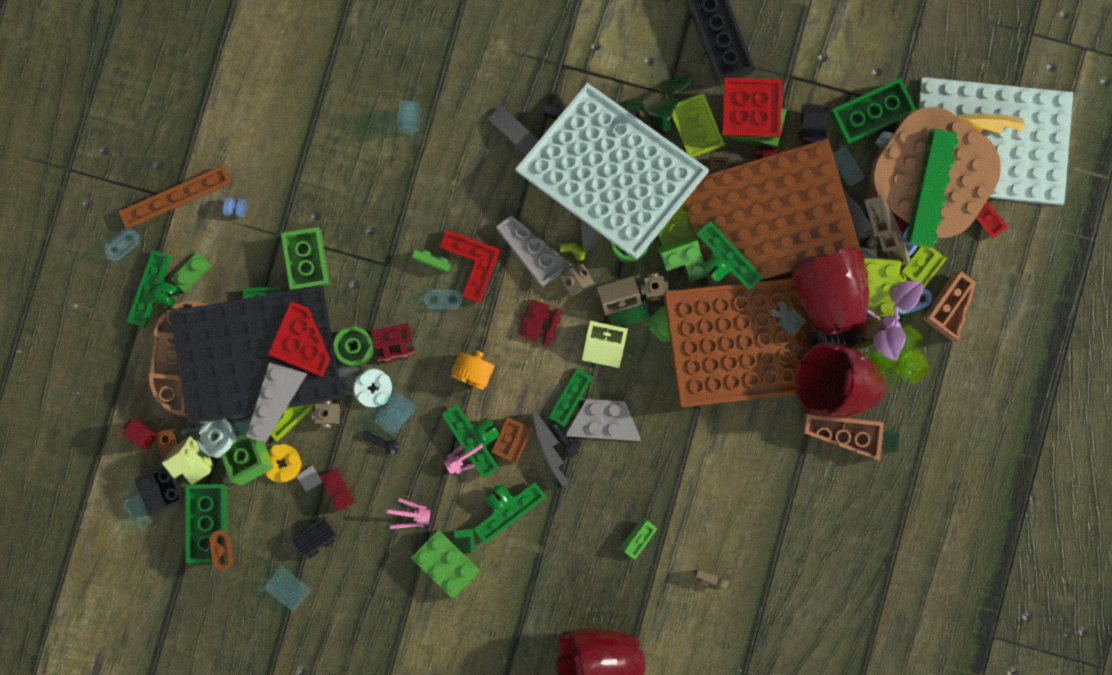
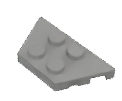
M586 399L566 437L640 441L641 439L625 401Z

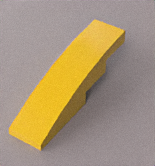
M988 113L956 115L980 133H982L983 129L1002 134L1004 127L1023 131L1025 126L1024 118Z

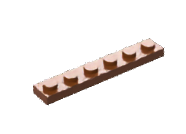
M222 165L118 212L125 228L128 230L230 185L232 182L225 166Z

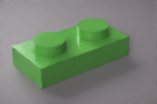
M424 249L414 251L412 256L414 260L449 274L451 264L448 263L449 260L440 256L434 258L430 256V252Z
M197 252L171 280L186 293L212 265Z
M642 517L620 549L635 560L658 528Z

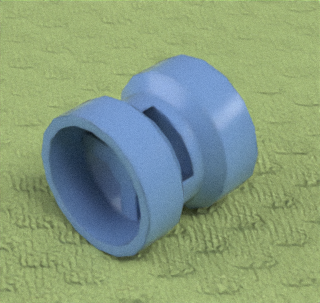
M225 197L223 215H236L243 218L246 209V199L239 198L234 200L232 197Z

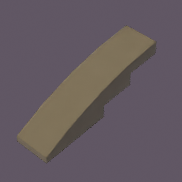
M882 195L865 199L874 234L879 237L883 252L887 253L888 259L900 260L901 266L909 264L911 260L904 239L885 197Z

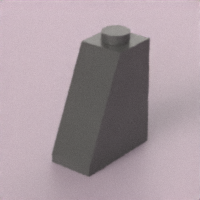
M844 190L860 244L873 232L867 208L853 190Z

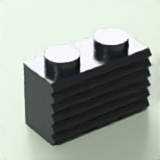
M322 517L292 537L291 540L303 558L309 557L311 559L320 553L318 549L325 546L327 548L336 542L334 538L337 537V534L327 519Z

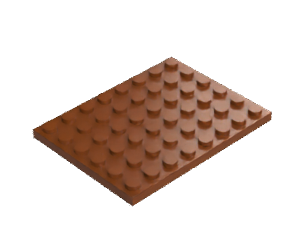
M829 139L706 175L685 200L695 238L698 240L704 262H707L713 256V253L696 234L710 221L763 276V279L789 272L793 269L795 263L804 259L815 260L837 254V251L842 248L854 247L857 251H861ZM716 268L708 273L709 276H707L710 287L742 284L732 273L726 274L719 282H714L710 276L717 270Z
M792 279L758 282L749 291L743 284L666 291L663 293L679 408L796 395L794 384L796 369L804 355L809 351V336L818 328L803 308Z

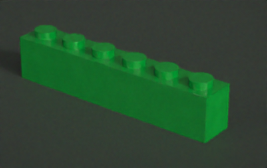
M938 128L929 130L905 240L907 244L933 248V245L937 242L938 234L936 231L937 226L940 225L942 220L940 212L946 202L944 194L945 189L948 188L950 183L949 171L954 165V158L952 157L954 150L958 146V133Z

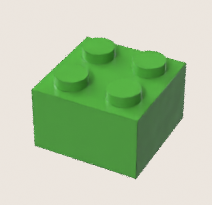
M248 431L238 436L235 443L221 456L230 482L244 485L274 468L265 443L246 438Z

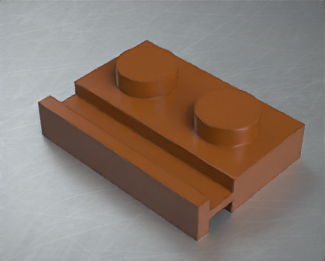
M507 417L491 453L517 464L533 428Z

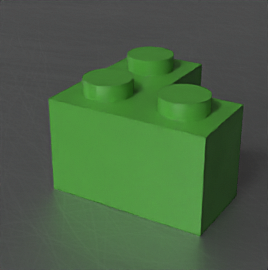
M694 235L658 247L662 264L667 271L683 265L690 282L709 276L703 270L705 262L698 240Z

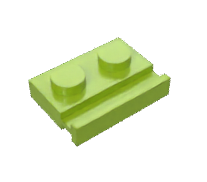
M920 247L911 258V262L904 267L901 273L905 274L911 281L922 282L923 288H925L947 258L943 257L934 248Z

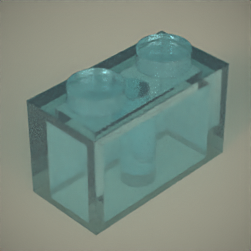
M400 100L397 124L399 129L405 134L419 132L422 111L419 102Z
M400 392L397 395L394 393L387 401L389 405L385 410L381 408L375 415L377 418L375 423L392 437L399 432L418 409L416 405Z

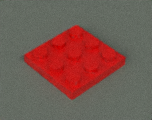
M724 78L722 136L780 138L782 80Z

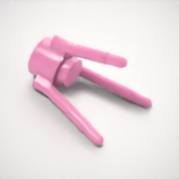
M461 445L458 446L447 456L448 459L443 461L450 474L455 472L459 474L462 471L474 468L473 463L461 467L464 465L462 460L477 452L483 445H478L461 457L456 454L463 447Z
M398 498V502L419 510H415V513L386 510V513L414 517V521H416V523L390 525V529L429 525L431 510L426 509V506H420Z

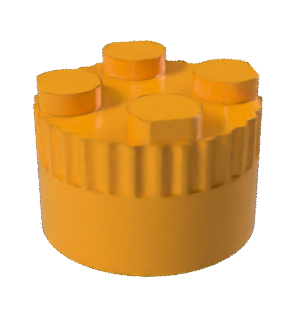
M476 350L474 356L459 351L451 370V377L465 383L469 380L467 384L483 390L488 384L495 365L481 360L484 353Z

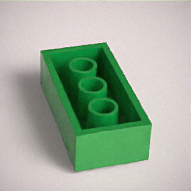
M899 78L832 109L829 115L845 148L898 124L906 115L917 109L902 79Z
M186 485V563H213L210 537L215 531H225L228 533V485ZM219 537L218 543L223 544L224 538ZM225 556L220 558V562L227 561Z

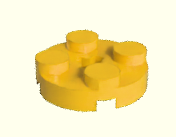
M285 444L274 445L268 450L274 468L265 473L267 477L278 483H285L295 479L302 467L301 458L297 450ZM285 458L287 466L281 469L277 468L279 467L277 461Z

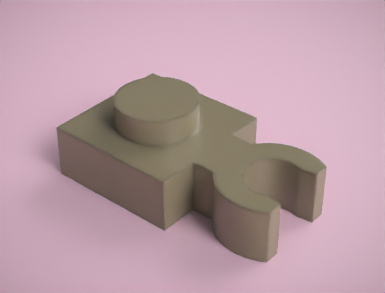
M698 569L696 571L695 577L699 578L697 582L707 586L709 583L727 589L729 581Z

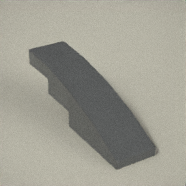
M502 106L488 118L489 122L502 132L525 156L539 141Z
M535 411L533 417L543 453L552 472L564 488L569 482L558 468L564 462L553 448L559 442Z

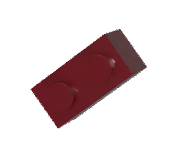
M136 418L128 420L122 432L124 436L143 449H148L158 435L150 426Z
M338 468L320 476L337 512L356 503Z

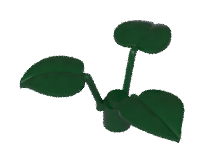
M673 77L664 81L660 88L662 91H665V99L652 103L647 107L642 105L644 100L641 98H630L618 105L632 115L639 112L640 109L645 110L651 122L654 121L657 131L666 132L672 127L669 119H671L674 110L678 106V100L668 98L670 92L677 93L683 90L692 79L691 77Z

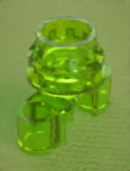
M909 324L902 329L906 339L897 361L884 357L878 351L873 353L870 359L879 367L881 373L887 371L896 363L894 371L903 379H907L912 384H915L930 371L931 366L927 363V358L920 348L913 349L921 342L923 336Z

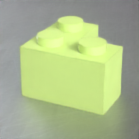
M191 436L174 446L162 463L173 478L183 474L191 485L208 475L214 467L211 458L200 450L198 442L193 440Z

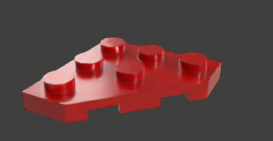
M291 302L268 356L323 378L330 361L328 352L309 308Z

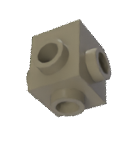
M572 264L564 269L566 273L560 276L570 296L583 292L594 284L584 264L578 266Z
M658 273L648 274V278L643 280L644 283H640L641 294H645V299H650V302L661 301L664 298L663 293L669 291L668 281H664V277L659 276ZM654 283H657L659 286L656 290L651 287Z
M332 401L315 404V408H312V420H315V424H320V428H331V424H340V405L332 404ZM328 411V415L324 417V412Z

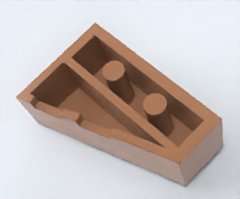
M962 271L953 272L921 319L951 341H959L960 331L966 319L965 314L970 305L976 282Z

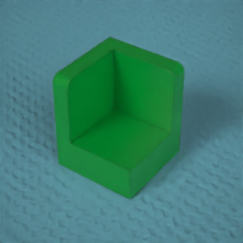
M474 529L455 530L456 547L462 553L476 552Z

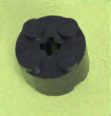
M806 103V105L802 104L801 121L803 123H799L798 139L812 143L826 139L829 106Z

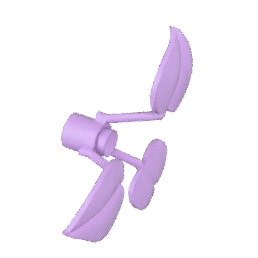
M903 281L893 287L890 298L893 303H896L894 306V316L888 315L881 319L869 309L867 311L869 315L877 317L885 325V330L878 331L875 334L873 343L876 350L888 359L897 361L906 339L902 325L898 321L900 318L898 307L903 311H908L917 304L923 290V284L920 281Z

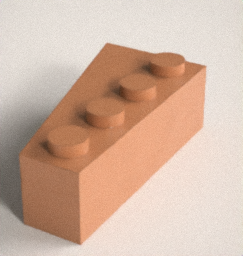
M804 412L802 432L880 461L884 422L860 418H826Z

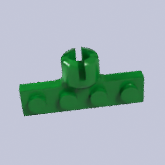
M712 221L696 234L713 253V256L703 264V270L708 274L714 268L717 269L710 276L714 282H719L726 274L732 273L749 291L763 279V276Z
M155 250L151 251L126 322L146 328L156 304L172 307L177 300L171 299L168 296L170 294L178 297V288L175 285L164 282L172 256Z
M458 404L441 414L466 453L480 444L483 445L481 449L469 456L483 479L499 470L498 465L486 448L490 442L499 436L496 427L487 433L485 432V430L494 425L489 418H485L476 425H472Z
M535 481L515 496L510 495L504 485L501 484L494 487L500 497L496 498L491 490L485 495V500L492 507L493 512L473 527L485 544L546 498V495Z

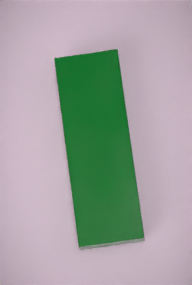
M576 368L548 418L565 427L593 377Z

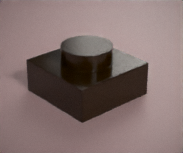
M710 156L709 174L729 169V157Z

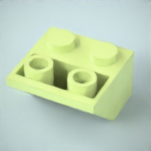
M590 321L582 361L620 368L628 329Z

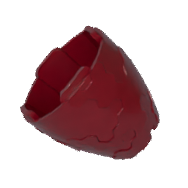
M854 247L842 248L837 251V254L815 260L804 259L794 264L790 274L797 296L806 313L814 321L813 323L823 335L849 331L852 325L857 328L865 324L869 307V280L862 251H857Z
M822 342L813 346L797 366L794 382L796 394L802 407L814 416L826 418H851L861 415L881 402L887 388L881 370L871 359L849 346L834 342Z
M583 628L564 631L558 636L559 660L556 662L558 675H644L645 673L644 652L638 649L641 646L640 641L633 635L608 629Z

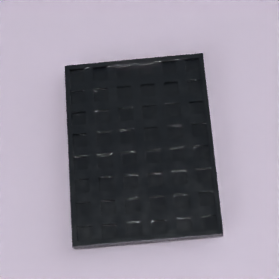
M323 286L169 311L188 426L253 415L269 363L307 374L287 409L343 399ZM291 302L309 308L312 314V318L330 357L323 378L268 356Z

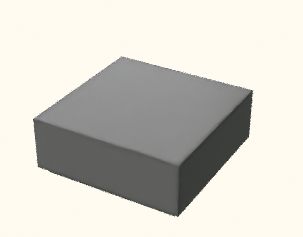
M313 465L296 475L306 492L322 483Z

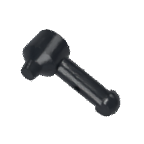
M555 422L550 423L549 428L562 443L564 453L571 458L578 454L582 443L579 440L576 442L569 441Z
M369 431L362 433V438L365 441L368 440L385 448L386 452L391 455H395L400 451V445L395 440H384L371 434Z

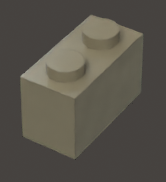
M634 276L597 287L605 316L642 305Z

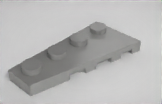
M510 216L496 226V230L541 288L565 272L564 269L572 265L568 260L566 261L557 251L547 246L543 240L532 234L528 228L513 216Z
M269 363L246 438L266 443L293 396L307 376L306 373Z

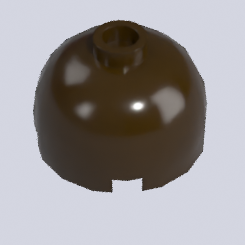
M868 316L863 326L855 328L852 325V328L848 331L852 348L861 349L874 344L875 334L878 331L885 330L883 322L877 317Z

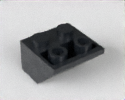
M165 466L134 479L148 515H155L185 500L177 478H173Z

